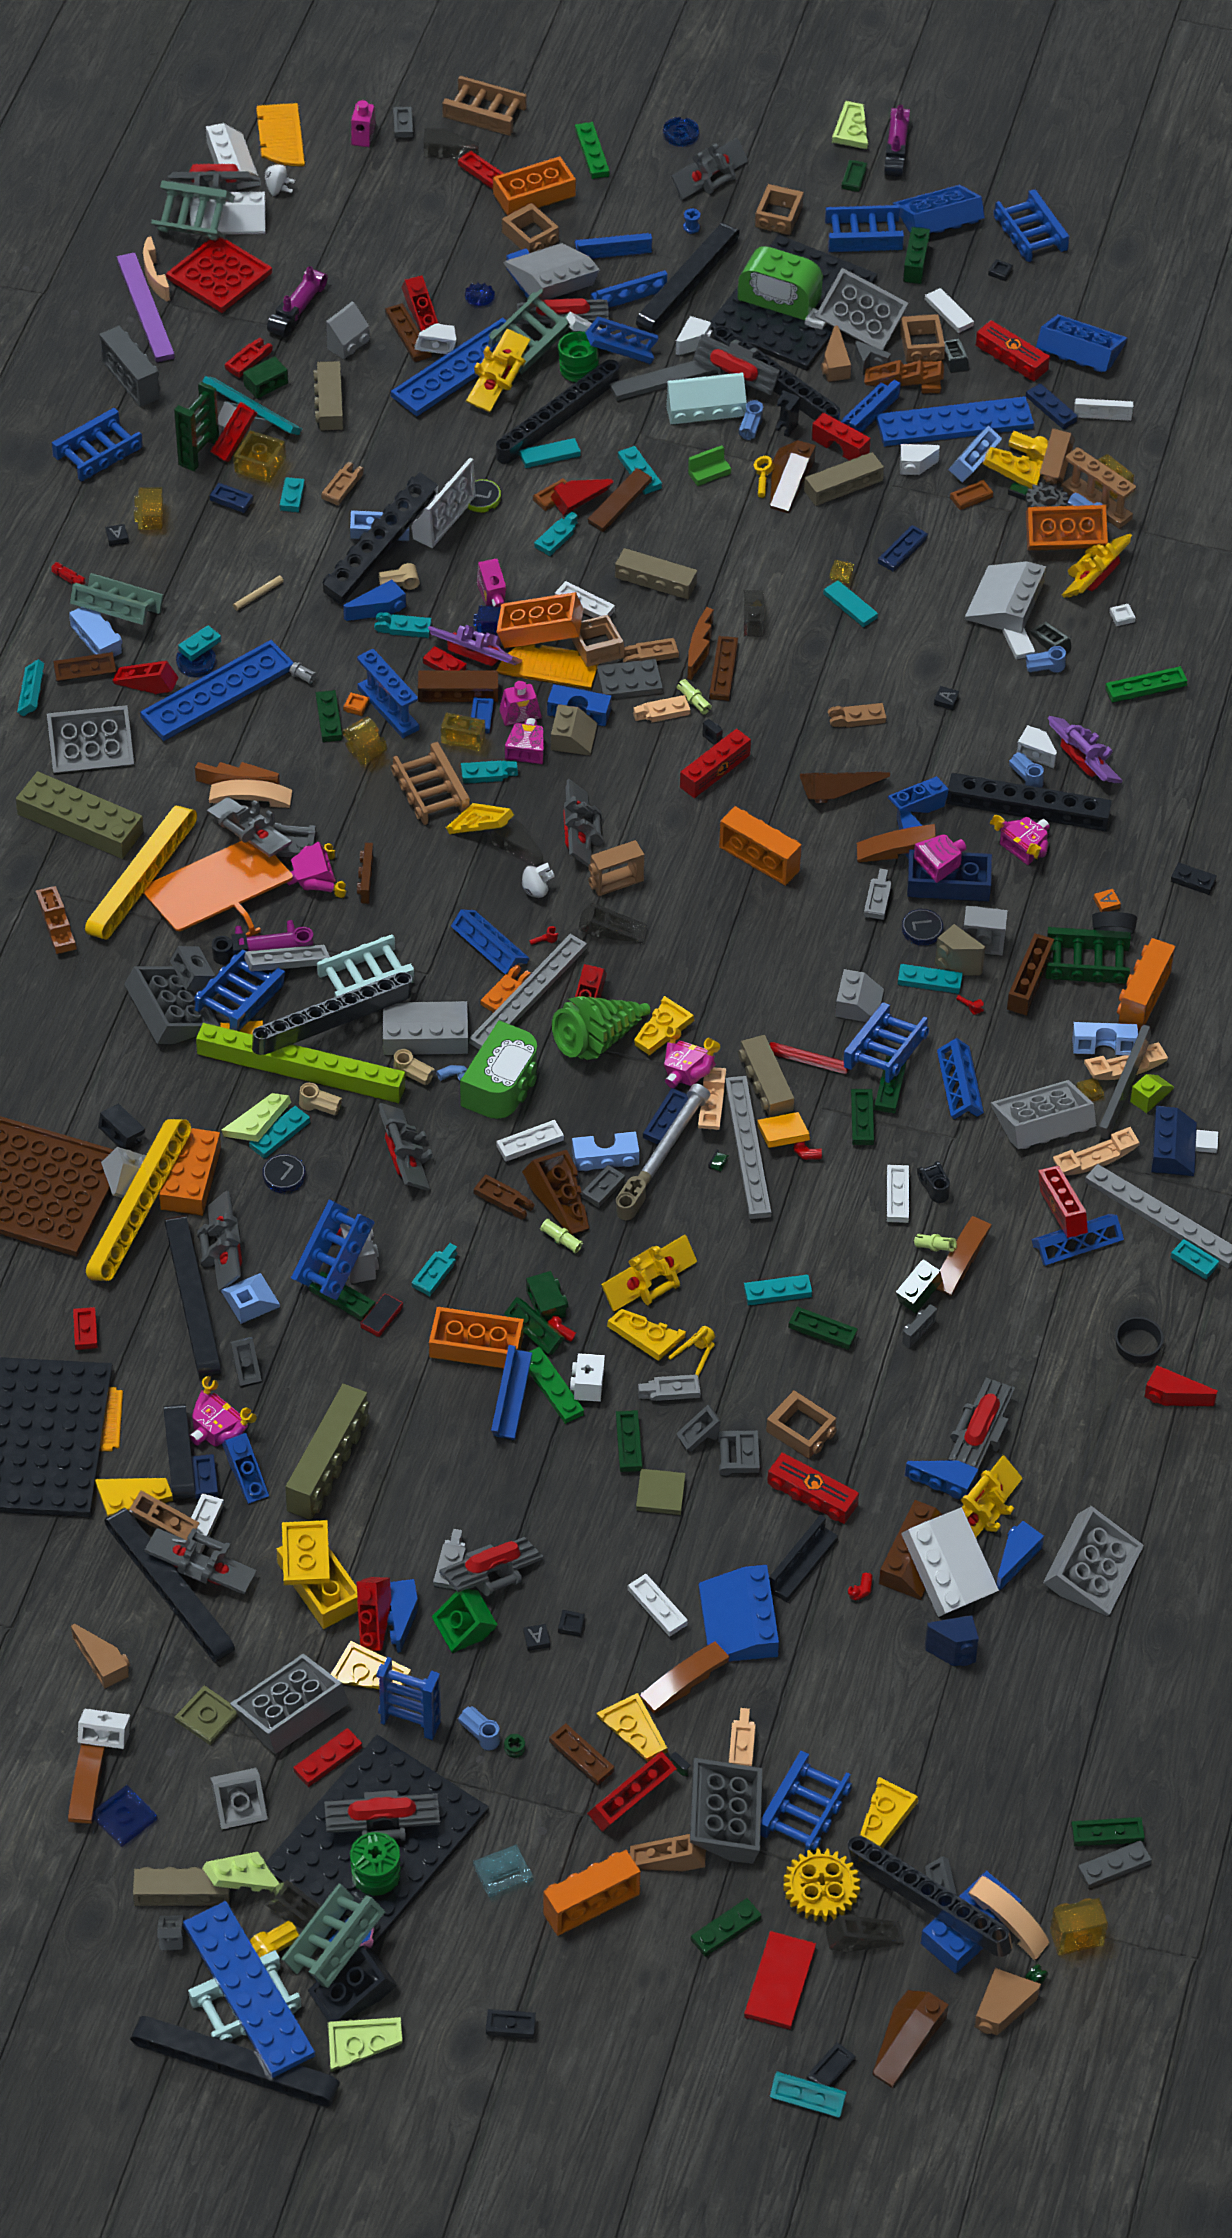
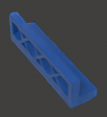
M644 233L575 240V247L577 251L590 258L652 253L651 234Z
M661 271L591 293V300H607L608 308L657 294L667 283V272Z
M597 317L585 332L591 346L651 364L654 360L651 348L659 339L655 334L602 317ZM600 324L606 325V328L597 330ZM615 330H621L620 333L614 335L610 333ZM632 334L636 335V337L631 338V339H626V338H625L626 336H629V335H632ZM650 339L646 345L640 343V341Z
M893 380L888 386L881 382L840 422L849 424V427L862 433L876 419V414L883 413L899 397L900 382Z
M461 909L451 925L455 931L505 975L517 963H527L530 959L475 910Z
M955 1038L937 1049L950 1114L952 1118L956 1119L969 1111L978 1117L984 1112L970 1048L967 1044ZM952 1049L949 1060H946L945 1053ZM952 1065H954L956 1069L953 1073V1076L951 1077L949 1076V1072L952 1068ZM958 1082L959 1087L956 1093H953L952 1089L955 1083ZM959 1099H962L964 1105L956 1109Z
M1107 1214L1087 1221L1088 1233L1092 1232L1097 1235L1092 1245L1083 1242L1088 1233L1079 1235L1081 1236L1080 1239L1076 1237L1067 1238L1061 1229L1031 1239L1033 1247L1039 1248L1043 1265H1048L1124 1240L1118 1216ZM1114 1225L1116 1237L1109 1239L1103 1236L1107 1227ZM1069 1239L1078 1242L1074 1251H1068L1064 1248ZM1051 1245L1057 1247L1056 1255L1048 1259L1045 1247Z
M514 1345L508 1346L491 1429L493 1436L512 1440L516 1439L533 1355L532 1352L517 1350Z

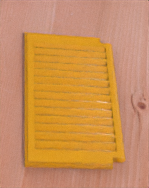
M110 1387L100 1451H113V1448L118 1449L120 1446L123 1390H117V1387Z

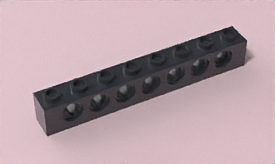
M421 472L415 477L412 476L407 483V487L397 493L395 501L385 507L383 515L372 522L371 529L368 532H364L360 536L358 544L348 550L345 559L338 561L333 573L326 575L322 582L323 592L342 605L438 494V484ZM412 494H418V495H420V496H418V497H412L411 495H412ZM400 508H407L408 510H406V511H400L399 509H400ZM390 521H392V522H395L396 524H394V525H389V524H387V523L390 522ZM381 535L384 538L377 539L375 536ZM369 549L371 552L364 553L363 550ZM357 563L359 566L352 567L351 564ZM345 577L347 580L340 581L339 578Z
M951 773L946 804L1029 817L1037 820L1044 819L1048 822L1107 831L1112 800L957 773Z

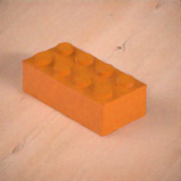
M559 156L493 177V194L508 216L530 203L539 208L576 196V179Z
M1106 505L1028 507L1026 511L1027 550L1088 549L1093 545L1099 544L1105 547L1108 544Z
M576 592L501 604L497 634L504 648L579 637L583 606Z
M736 806L720 821L719 847L785 886L800 871L801 844L797 840L791 839L778 829L772 828L765 824L764 821L758 820Z
M1154 938L1151 939L1149 945H1144L1141 953L1142 959L1136 961L1134 966L1135 973L1134 975H1129L1126 983L1128 987L1126 990L1122 989L1119 996V1001H1121L1117 1010L1119 1024H1137L1139 1031L1146 1024L1171 974L1175 952L1174 945Z
M191 1128L190 1136L160 1190L161 1210L203 1216L221 1150L220 1132Z
M437 1307L429 1340V1357L504 1368L508 1346L514 1345L517 1350L521 1349L524 1336V1319Z
M627 1850L613 1853L608 1859L600 1863H593L580 1873L571 1874L565 1881L548 1886L543 1891V1914L556 1935L559 1936L640 1895L641 1871Z

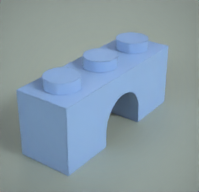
M1074 1022L1072 1037L1073 1054H1095L1096 1047L1106 1045L1112 1047L1116 1055H1130L1138 1036L1137 1024Z
M636 1132L615 1134L614 1145L610 1148L598 1147L594 1142L593 1136L572 1138V1154L577 1171L605 1169L607 1165L612 1168L639 1165V1147Z

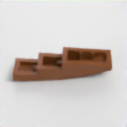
M901 360L865 369L864 383L865 385L878 386L882 382L888 386L893 380L900 382V386L943 380L944 364L942 361L923 365L922 361L919 360L903 365Z
M706 607L698 620L692 635L688 655V680H692L709 655L714 610Z
M200 762L195 766L196 781L210 785L236 779L261 780L280 785L279 773L244 762L240 764L239 768L222 762L219 763L217 768Z
M931 824L910 827L857 843V861L896 859L898 854L909 853V850H915L916 843L936 837V826Z
M56 886L36 890L43 918L56 954L76 950V943Z
M974 1216L970 1218L956 1241V1249L954 1248V1251L948 1254L940 1269L943 1281L936 1290L953 1296L970 1264L974 1263L992 1224Z
M714 1641L658 1679L640 1695V1698L655 1713L689 1694L691 1687L709 1678L711 1671L726 1664L729 1656Z
M81 1743L71 1794L68 1822L92 1823L98 1798V1786L102 1774L105 1746Z

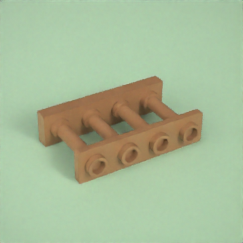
M459 76V93L454 101L445 98L443 101V117L510 136L513 132L512 116L517 108L526 109L527 95ZM466 94L476 96L471 105L461 103ZM483 99L493 101L488 110L478 108ZM499 104L509 106L505 115L495 112Z
M1078 447L1066 455L1065 460L1073 465V474L1062 483L1061 487H1063L1064 492H1067L1070 496L1076 492L1093 504L1099 502L1106 505L1107 521L1119 529L1132 520L1133 513L1124 508L1125 498L1135 491L1136 486ZM1081 471L1088 475V482L1080 478ZM1095 480L1103 485L1102 492L1095 488ZM1110 490L1118 495L1117 502L1109 498Z
M438 742L430 744L428 756L401 764L398 756L393 757L392 773L394 777H398L401 790H405L407 793L406 796L409 804L414 806L417 819H421L424 825L428 824V814L452 806L459 807L462 813L469 807V797ZM429 763L436 766V770L411 778L406 773L408 770ZM438 777L444 780V784L417 792L414 787L416 784ZM446 791L452 795L450 799L425 806L421 800Z

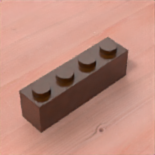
M418 670V702H473L474 697L494 699V702H498V671Z
M1034 933L1010 989L1007 1010L1027 1015L1046 971L1047 963H1049L1052 957L1053 938Z

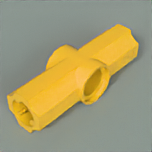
M1013 431L1008 446L1026 453L1030 460L1037 462V460L1044 459L1048 440L1042 436L1032 438Z
M287 1921L268 1933L260 1932L250 1939V1943L259 1957L272 1951H276L279 1954V1951L293 1944L299 1934L294 1924Z

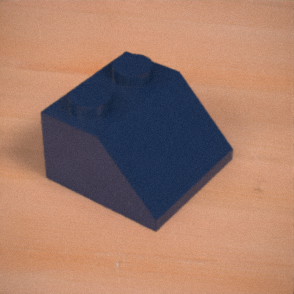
M972 1615L927 1623L925 1650L952 1666H968L971 1663H976L979 1638Z

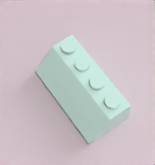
M743 373L667 381V412L670 424L744 416L746 412V393Z

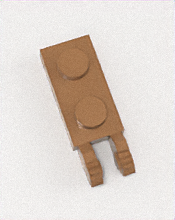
M348 462L324 489L321 498L339 505L356 482L359 481L364 468L358 466L351 473L353 463Z
M674 638L637 643L636 645L624 647L625 658L623 662L655 658L656 661L679 658V652Z
M883 703L843 708L836 706L828 709V715L833 717L830 719V723L834 727H854L886 722Z

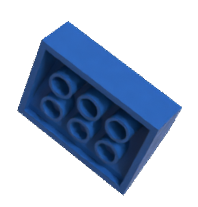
M961 185L893 202V205L900 206L899 216L910 233L912 227L930 229V233H940L945 231L946 228H959L962 226L961 224L977 223L979 219L985 218L982 197Z
M1058 314L1041 326L1036 348L1041 349L1045 354L1053 353L1058 355L1060 359H1071L1076 361L1078 365H1088L1094 367L1093 369L1098 372H1104L1112 367L1127 342V337Z
M767 1565L742 1567L699 1583L707 1646L716 1641L729 1656L728 1661L778 1657L779 1639Z

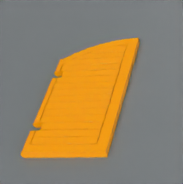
M298 103L256 106L257 118H263V120H258L260 146H266L261 148L262 158L282 165L305 166Z
M535 644L517 646L508 653L522 659L521 663L514 665L501 661L497 669L498 674L591 690L597 665L587 667L581 656L578 655V651L541 645L539 649L535 648Z

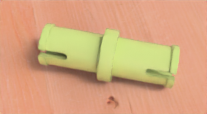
M686 679L681 680L679 683L682 687L678 684L677 689L702 714L708 713L709 710L706 707L711 709L712 705Z
M546 1219L541 1225V1231L554 1238L557 1244L564 1245L575 1254L581 1249L583 1242L569 1234L566 1228L559 1227L550 1219Z
M917 1234V1237L914 1239L916 1247L929 1248L931 1251L936 1252L939 1250L953 1252L957 1246L955 1238L941 1237L938 1234L931 1236Z

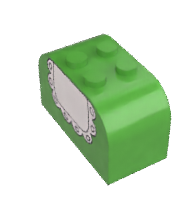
M759 247L754 251L739 276L738 300L805 320L811 310L815 309L822 296L823 275L820 268L809 259L771 247Z
M498 1020L460 1080L461 1106L489 1118L498 1119L511 1115L519 1103L524 1102L529 1087H533L537 1079V1042L534 1036L523 1029Z

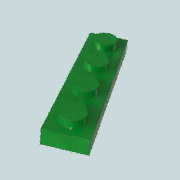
M593 122L575 124V132L591 179L608 177L610 171Z
M1181 666L1108 682L1105 685V689L1113 703L1187 686L1188 680Z
M537 1347L529 1351L533 1354L529 1373L564 1424L583 1416L584 1409L578 1400H574L573 1393L543 1350Z

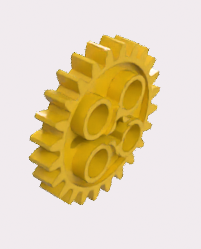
M817 1848L816 1854L813 1855L810 1850H807V1857L799 1854L798 1861L793 1859L791 1867L786 1868V1875H784L783 1891H786L785 1898L787 1900L791 1899L790 1907L797 1906V1914L805 1911L806 1919L812 1914L814 1915V1921H817L818 1917L822 1916L824 1922H826L828 1915H831L836 1920L837 1912L844 1916L845 1908L851 1910L852 1903L857 1902V1895L860 1892V1887H858L860 1886V1879L857 1878L858 1871L853 1870L852 1862L846 1864V1856L839 1859L837 1851L833 1855H829V1849H826L825 1853L821 1854L820 1849ZM828 1872H835L836 1875H830ZM809 1873V1874H812L813 1876L807 1877V1876H805L804 1874ZM837 1893L839 1896H832L830 1894ZM813 1894L816 1897L809 1898L806 1895Z

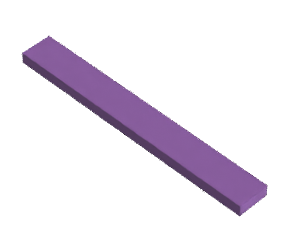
M135 252L117 256L118 265L155 361L160 362L174 359L173 349Z

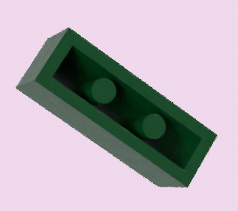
M911 228L904 264L903 282L922 283L929 247L930 229Z

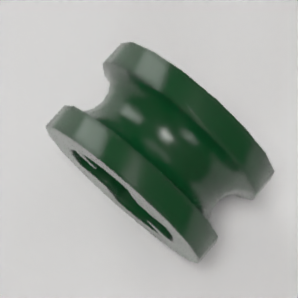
M519 1734L507 1736L504 1741L505 1753L513 1758L520 1757L525 1751L524 1738ZM511 1743L514 1744V1745H516V1744L518 1743V1744H519V1748H517V1747H515V1746L511 1748Z
M1037 1964L1027 1973L1025 1979L1042 1984L1047 1978L1048 1972L1046 1970L1042 1971V1966Z

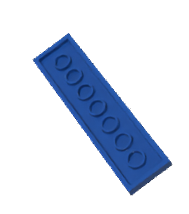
M501 318L393 389L391 397L415 416H418L479 376L475 374L474 367L477 363L481 364L484 359L483 351L489 344V334L495 328L498 330L506 320ZM498 342L492 348H490V351L492 353L497 347Z
M1026 396L876 414L883 446L977 436L987 426L996 433L1034 428Z
M270 640L142 710L140 716L165 741L290 672L294 662Z
M224 1901L183 1921L185 1930L271 2077L273 2078L315 2057L314 2049L227 1902Z

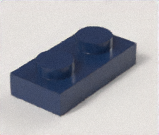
M218 483L210 494V501L243 513L246 512L254 501L252 494Z
M214 1454L192 1456L195 1498L199 1499L202 1493L218 1497Z

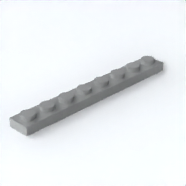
M569 934L469 1038V1043L481 1049L498 1020L513 1026L587 949V943Z
M747 1077L725 1078V1086L749 1219L771 1217V1208Z
M1099 1164L1085 1177V1183L1179 1240H1187L1219 1260V1264L1229 1268L1231 1266L1232 1244Z

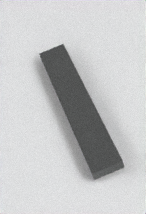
M694 360L610 383V390L616 401L666 388L667 381L706 377L717 374L718 371Z
M1143 1025L1139 1031L1099 1126L1102 1139L1109 1140L1151 1041L1150 1026Z

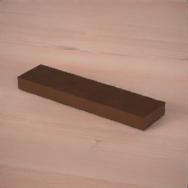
M403 303L385 308V314L413 361L417 362L432 357V352L415 350L420 332Z
M636 468L588 518V523L604 532L652 482V477Z
M718 636L709 699L729 701L738 645L737 637Z

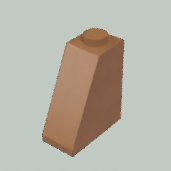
M995 1968L976 2015L975 2028L986 2034L998 2035L1038 1999L1041 1984Z

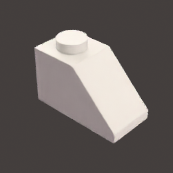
M690 316L676 340V355L696 351L702 334L712 338L711 322Z
M434 324L419 333L415 350L448 354L453 351L456 343L454 326Z
M901 444L900 474L920 475L939 461L940 445Z
M1027 725L1018 741L1017 753H1023L1032 761L1054 768L1057 752L1047 733Z

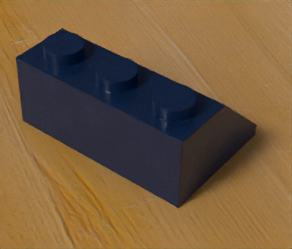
M1156 1106L1151 1172L1194 1176L1197 1122L1178 1108Z

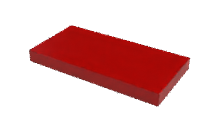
M770 1931L744 2017L791 2030L815 1952L816 1943Z

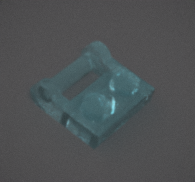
M517 1844L473 1861V1866L489 1898L496 1896L497 1892L517 1884L533 1881L531 1870L527 1867ZM517 1871H520L519 1874L514 1875V1876H512V1877H509V1878H507V1879L501 1880V1881L496 1882V1883H494V1884L491 1882V1881L497 1880V1879H499V1878H502V1877H504V1876H507V1875H509V1874H512V1873H515V1872H517Z

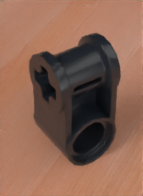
M936 1161L933 1165L925 1168H917L919 1181L925 1187L930 1198L936 1203L947 1201L949 1198L950 1180L940 1162Z

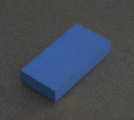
M474 697L470 732L490 734L494 699Z

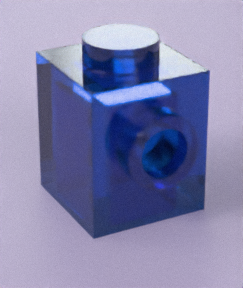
M479 606L478 614L474 613L473 625H477V632L498 635L497 626L501 607Z

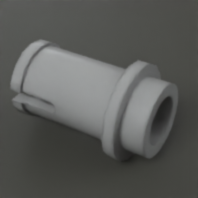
M294 662L290 668V673L293 677L297 676L309 684L316 678V672L302 666L301 662Z

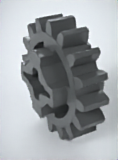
M1039 482V486L1034 484L1032 489H1028L1025 502H1027V508L1067 506L1068 498L1067 492H1063V487L1057 488L1056 483L1051 486L1050 482H1047L1046 485Z

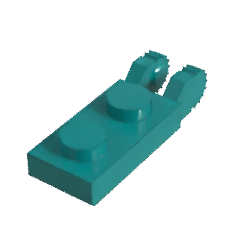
M380 612L376 615V621L378 622L375 623L374 628L378 632L390 633V635L428 638L430 635L428 628L432 624V618L391 615L387 612Z

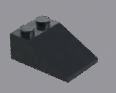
M362 1945L357 1948L328 1988L322 1986L317 1981L308 1989V1992L329 2022L345 2021L379 2002L398 1985L375 1951L366 1945Z

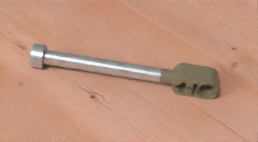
M693 1084L687 1092V1102L640 1174L629 1178L616 1198V1211L620 1219L630 1220L640 1209L646 1199V1186L697 1108L704 1106L710 1098V1092L700 1084Z

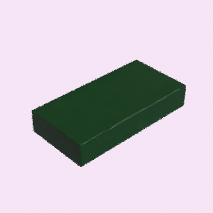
M849 160L841 189L859 192L867 169V163Z

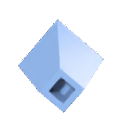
M261 1273L221 1290L241 1324L280 1307L278 1300Z

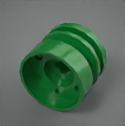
M571 332L560 339L558 343L560 371L565 379L577 382L599 366L598 348L590 345L585 332Z
M372 1832L360 1836L353 1843L350 1851L353 1883L360 1891L372 1896L383 1895L392 1891L401 1877L400 1851L396 1841L389 1835L380 1832Z

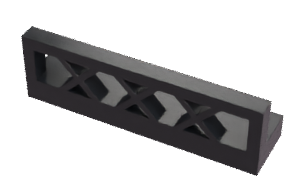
M821 1514L769 1576L771 1593L785 1602L789 1601L838 1541V1535L825 1528L826 1517Z

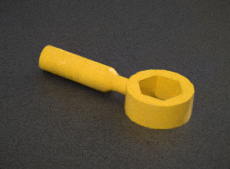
M761 456L754 462L756 473L761 475L758 485V497L764 498L766 493L767 478L765 475L770 474L774 469L773 461L768 456ZM764 463H767V464H768V465H767L766 467H764V468H759V467H760L761 465H763Z

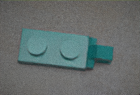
M571 512L565 519H559L534 542V547L551 556L573 535V531L576 529L575 525L578 524V515Z
M486 761L461 763L462 782L503 781L508 776H518L517 762Z
M449 1243L443 1252L435 1251L413 1279L412 1287L431 1296L453 1268L456 1262L454 1258L458 1254L457 1246Z

